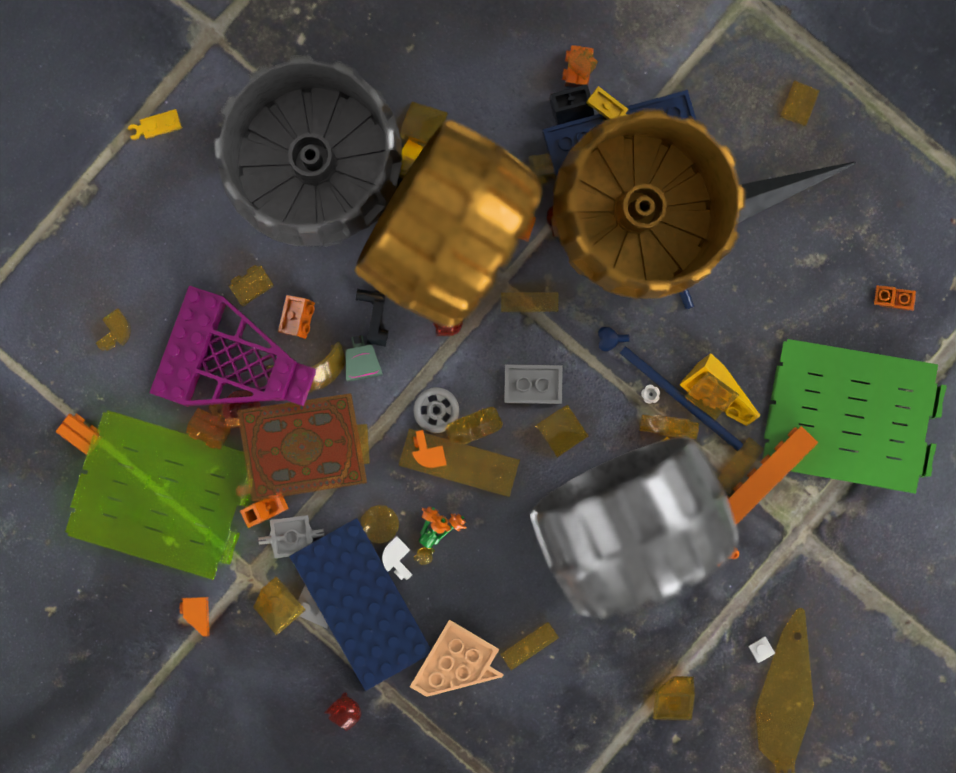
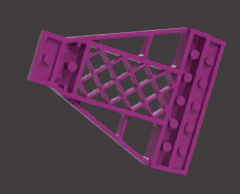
M189 285L149 393L187 407L270 400H287L304 406L317 370L299 364L225 297ZM226 305L242 318L237 333L234 336L217 331ZM246 324H249L270 343L271 348L242 340ZM225 339L233 341L235 343L228 346ZM222 341L224 349L216 352L213 344ZM242 345L251 347L252 349L245 352ZM238 346L241 354L233 358L230 350ZM211 349L212 355L207 357L209 350ZM259 350L268 353V355L262 358ZM255 352L258 360L250 364L247 356ZM227 353L229 361L221 364L218 356ZM243 358L246 366L238 370L235 362ZM272 358L275 363L274 367L267 370L264 361ZM215 359L217 367L209 370L207 362ZM260 364L263 372L255 376L252 368ZM232 365L234 373L226 376L223 368ZM220 370L222 377L213 375V373ZM249 370L252 378L243 382L240 374ZM200 375L218 381L212 399L191 401ZM237 376L239 383L231 381L230 379ZM266 376L268 383L260 388L257 380ZM254 382L256 389L246 385ZM225 384L254 393L251 397L219 399Z

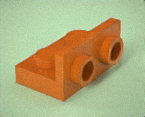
M286 295L278 332L306 339L310 331V322L314 314L315 302L306 298Z

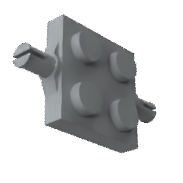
M309 515L270 520V536L258 537V540H266L259 541V545L271 543L274 558L289 557L311 544L313 538L323 537L325 534H317L324 532V529L312 530Z

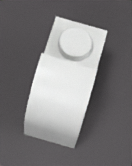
M396 536L383 552V565L388 572L395 567L394 573L401 580L403 578L408 580L413 574L400 560L410 549Z

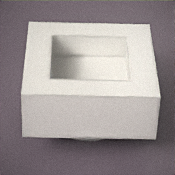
M765 636L748 646L757 663L775 654Z

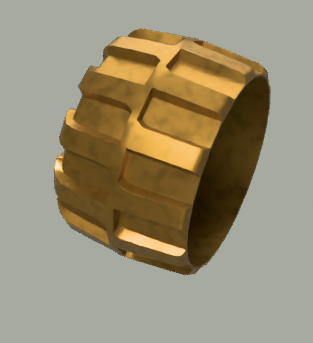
M641 110L609 119L590 130L570 150L558 172L552 191L553 218L551 222L554 236L559 237L560 243L569 257L568 263L575 271L602 287L604 291L634 299H657L685 291L707 277L721 259L732 250L738 238V233L735 229L739 211L745 208V190L739 187L733 167L736 160L727 146L721 147L706 132V125L691 117L682 120L666 116L663 110Z
M445 121L424 146L381 214L357 260L356 273L398 305L441 326L451 327L460 324L463 319H466L473 312L480 298H484L495 282L499 265L505 267L517 247L516 241L525 233L542 194L539 178L533 171L498 144L454 121Z

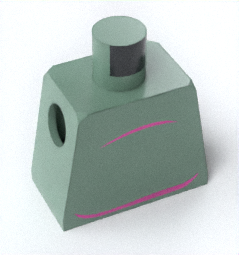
M363 335L352 337L353 348L346 349V381L350 382L382 376L383 372L373 345L365 346Z

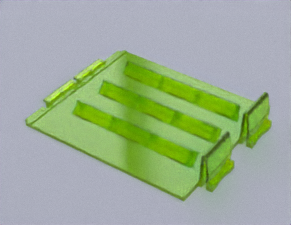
M107 410V413L103 412L97 430L100 435L99 437L93 435L82 468L87 470L88 473L80 474L70 507L76 510L71 512L65 531L68 533L67 536L214 580L219 562L231 565L233 552L240 533L229 530L237 504L248 507L251 501L254 484L252 474L247 473L250 466L249 454ZM123 447H128L137 450L138 453L128 449H124ZM165 459L183 464L184 466L167 462ZM118 463L133 467V469L120 466ZM213 473V474H216V475L225 477V479H222V478H219V477H216V476H213V475H210V474ZM160 476H163V477H166V478H170V479H173V480H176V481H179V482L176 483V482H173V481H169V480L160 478ZM113 480L120 481L128 485L126 486L120 483L113 482ZM205 490H209V491H212V492H215V493H219L220 495H215V494L206 492ZM155 492H156V493H159V494H162V495H166V496L172 497L173 500H172V499H169V498H166V497H162V496L156 495ZM109 496V497H112V498H116V499L122 500V502H119V501H116V500H112V499H109V498H107V497ZM200 506L205 507V508H208V509H212V510H215V511H214V512L208 511V510H205V509L200 508ZM152 509L158 512H162L168 514V516L158 514L149 510ZM102 513L115 516L117 519L102 515ZM195 523H198V524H201V525H204V526H208L209 529H208V528L201 527V526H198V525H195ZM144 526L163 531V533L148 528H144ZM190 540H194V541H197V542H200V543H204V545L191 542Z

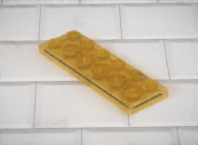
M409 429L399 466L510 497L520 460L424 433L427 449L443 446L447 464L437 468H426L421 466L412 454V452L420 450L419 447L415 448L413 437L416 436V430Z

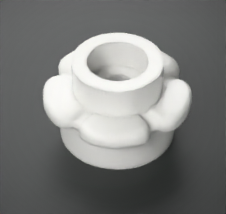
M647 385L641 392V396L648 404L656 403L660 398V390L653 385Z

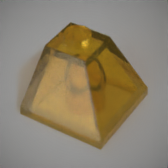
M411 102L403 122L400 137L426 145L435 131L446 121L448 112Z
M568 405L536 425L557 458L589 437Z
M276 576L261 589L254 604V609L275 635H278L306 610L284 582Z
M674 676L655 691L653 719L692 720L695 697L693 677Z

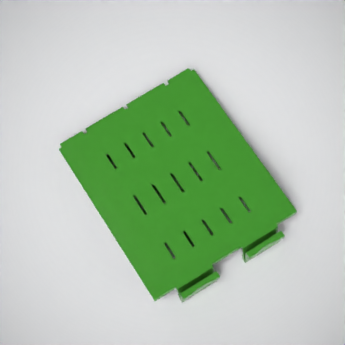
M791 339L783 342L780 359L783 366H777L771 396V401H776V404H770L764 435V439H768L769 443H765L763 458L768 454L772 456L776 452L775 446L781 441L785 443L790 438L788 434L793 428L799 429L802 426L799 423L811 425L814 428L802 427L818 444L791 472L916 494L919 477H931L932 463L937 444L931 443L927 445V442H925L929 419L941 418L942 404L947 385L937 387L935 383L938 364ZM808 373L823 375V377L809 375ZM851 380L870 383V385L851 382ZM898 388L912 390L913 392L898 390ZM805 390H811V391L820 392V394H819V393H813V392H807V391H805ZM848 397L867 400V402L848 399ZM895 405L909 407L910 409L895 407ZM802 407L814 408V409H817V411H816V410H810V409H804V408H802ZM845 414L864 417V419L845 416ZM892 422L906 424L907 426L892 424ZM842 431L861 434V436L842 433ZM889 439L903 441L904 443L889 441ZM839 448L858 451V453L839 450ZM886 456H888V457H894V458H899V459H901V460H895V459L886 458Z

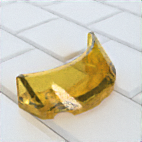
M340 341L331 345V352L325 359L311 367L317 371L309 393L330 385L344 368L346 358ZM267 365V370L274 367V365Z

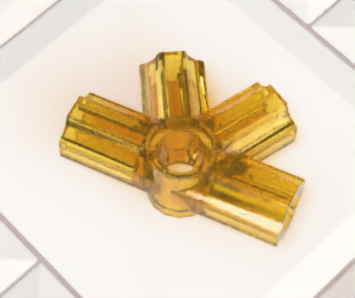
M642 414L639 431L657 433L665 437L697 439L699 423L691 422L688 419Z

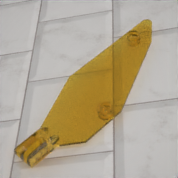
M798 608L781 633L756 707L759 750L775 765L776 773H780V770L788 773L787 769H791V773H795V762L814 707L806 616L803 608ZM795 633L801 634L800 640L794 638Z

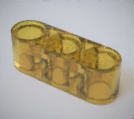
M487 407L449 423L446 426V433L451 445L460 447L499 431L503 426V422L496 408Z

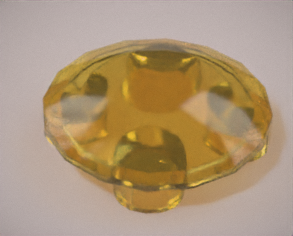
M377 505L365 512L361 518V526L370 541L382 544L389 542L395 537L399 528V520L392 509L384 505Z

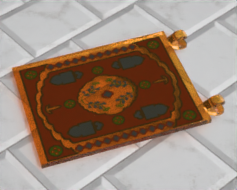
M351 393L309 399L305 401L304 406L290 402L237 410L238 418H228L225 420V427L227 429L240 427L249 486L237 487V496L251 494L252 501L367 483Z

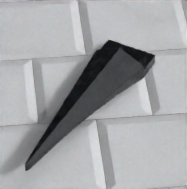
M856 162L739 185V187L745 190V208L739 211L737 224L854 166Z

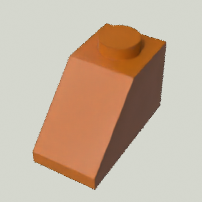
M208 597L183 598V602H180V614H183V618L202 636H210Z

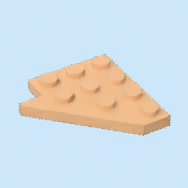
M449 619L410 687L427 697L501 678L504 674L490 666L499 649Z

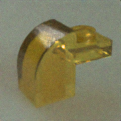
M117 308L102 319L111 331L96 342V345L102 351L105 349L109 351L115 347L116 341L124 346L130 338V323L122 311Z

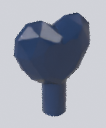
M601 327L598 331V336L601 339L599 348L602 351L608 352L612 350L618 342H629V334L618 335L615 330L609 327Z

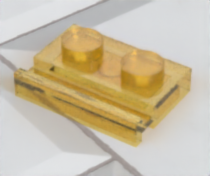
M794 81L780 117L806 127L820 90Z

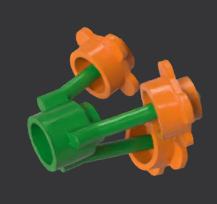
M434 507L421 509L423 511L422 518L426 522L420 531L421 537L419 542L426 548L431 549L434 544L437 545L452 529L457 531L463 528L466 529V521L460 514L452 513L451 518L447 520L444 516H439L438 510ZM432 522L431 528L427 530L429 523Z

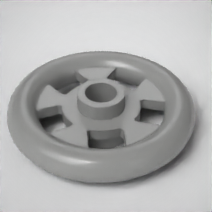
M440 387L426 389L417 397L413 413L416 422L422 429L431 433H441L449 430L456 423L459 416V404L450 391ZM436 395L437 401L429 402L428 397ZM445 398H446V399L450 402V404H451V405H450L449 407H447V408H445V405L442 403V401H443ZM421 406H427V414H421ZM434 407L440 408L438 414L433 413ZM446 412L451 415L447 422L441 419ZM429 418L437 420L436 425L429 424Z

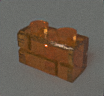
M198 408L188 423L186 433L195 440L200 439L206 442V445L210 448L221 450L231 433L233 425Z

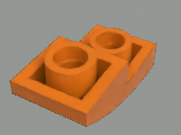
M877 285L874 305L914 311L916 291Z

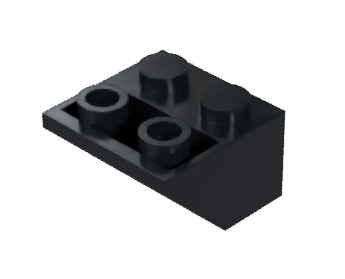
M588 84L550 94L549 100L556 125L594 115V108L586 103L591 96Z

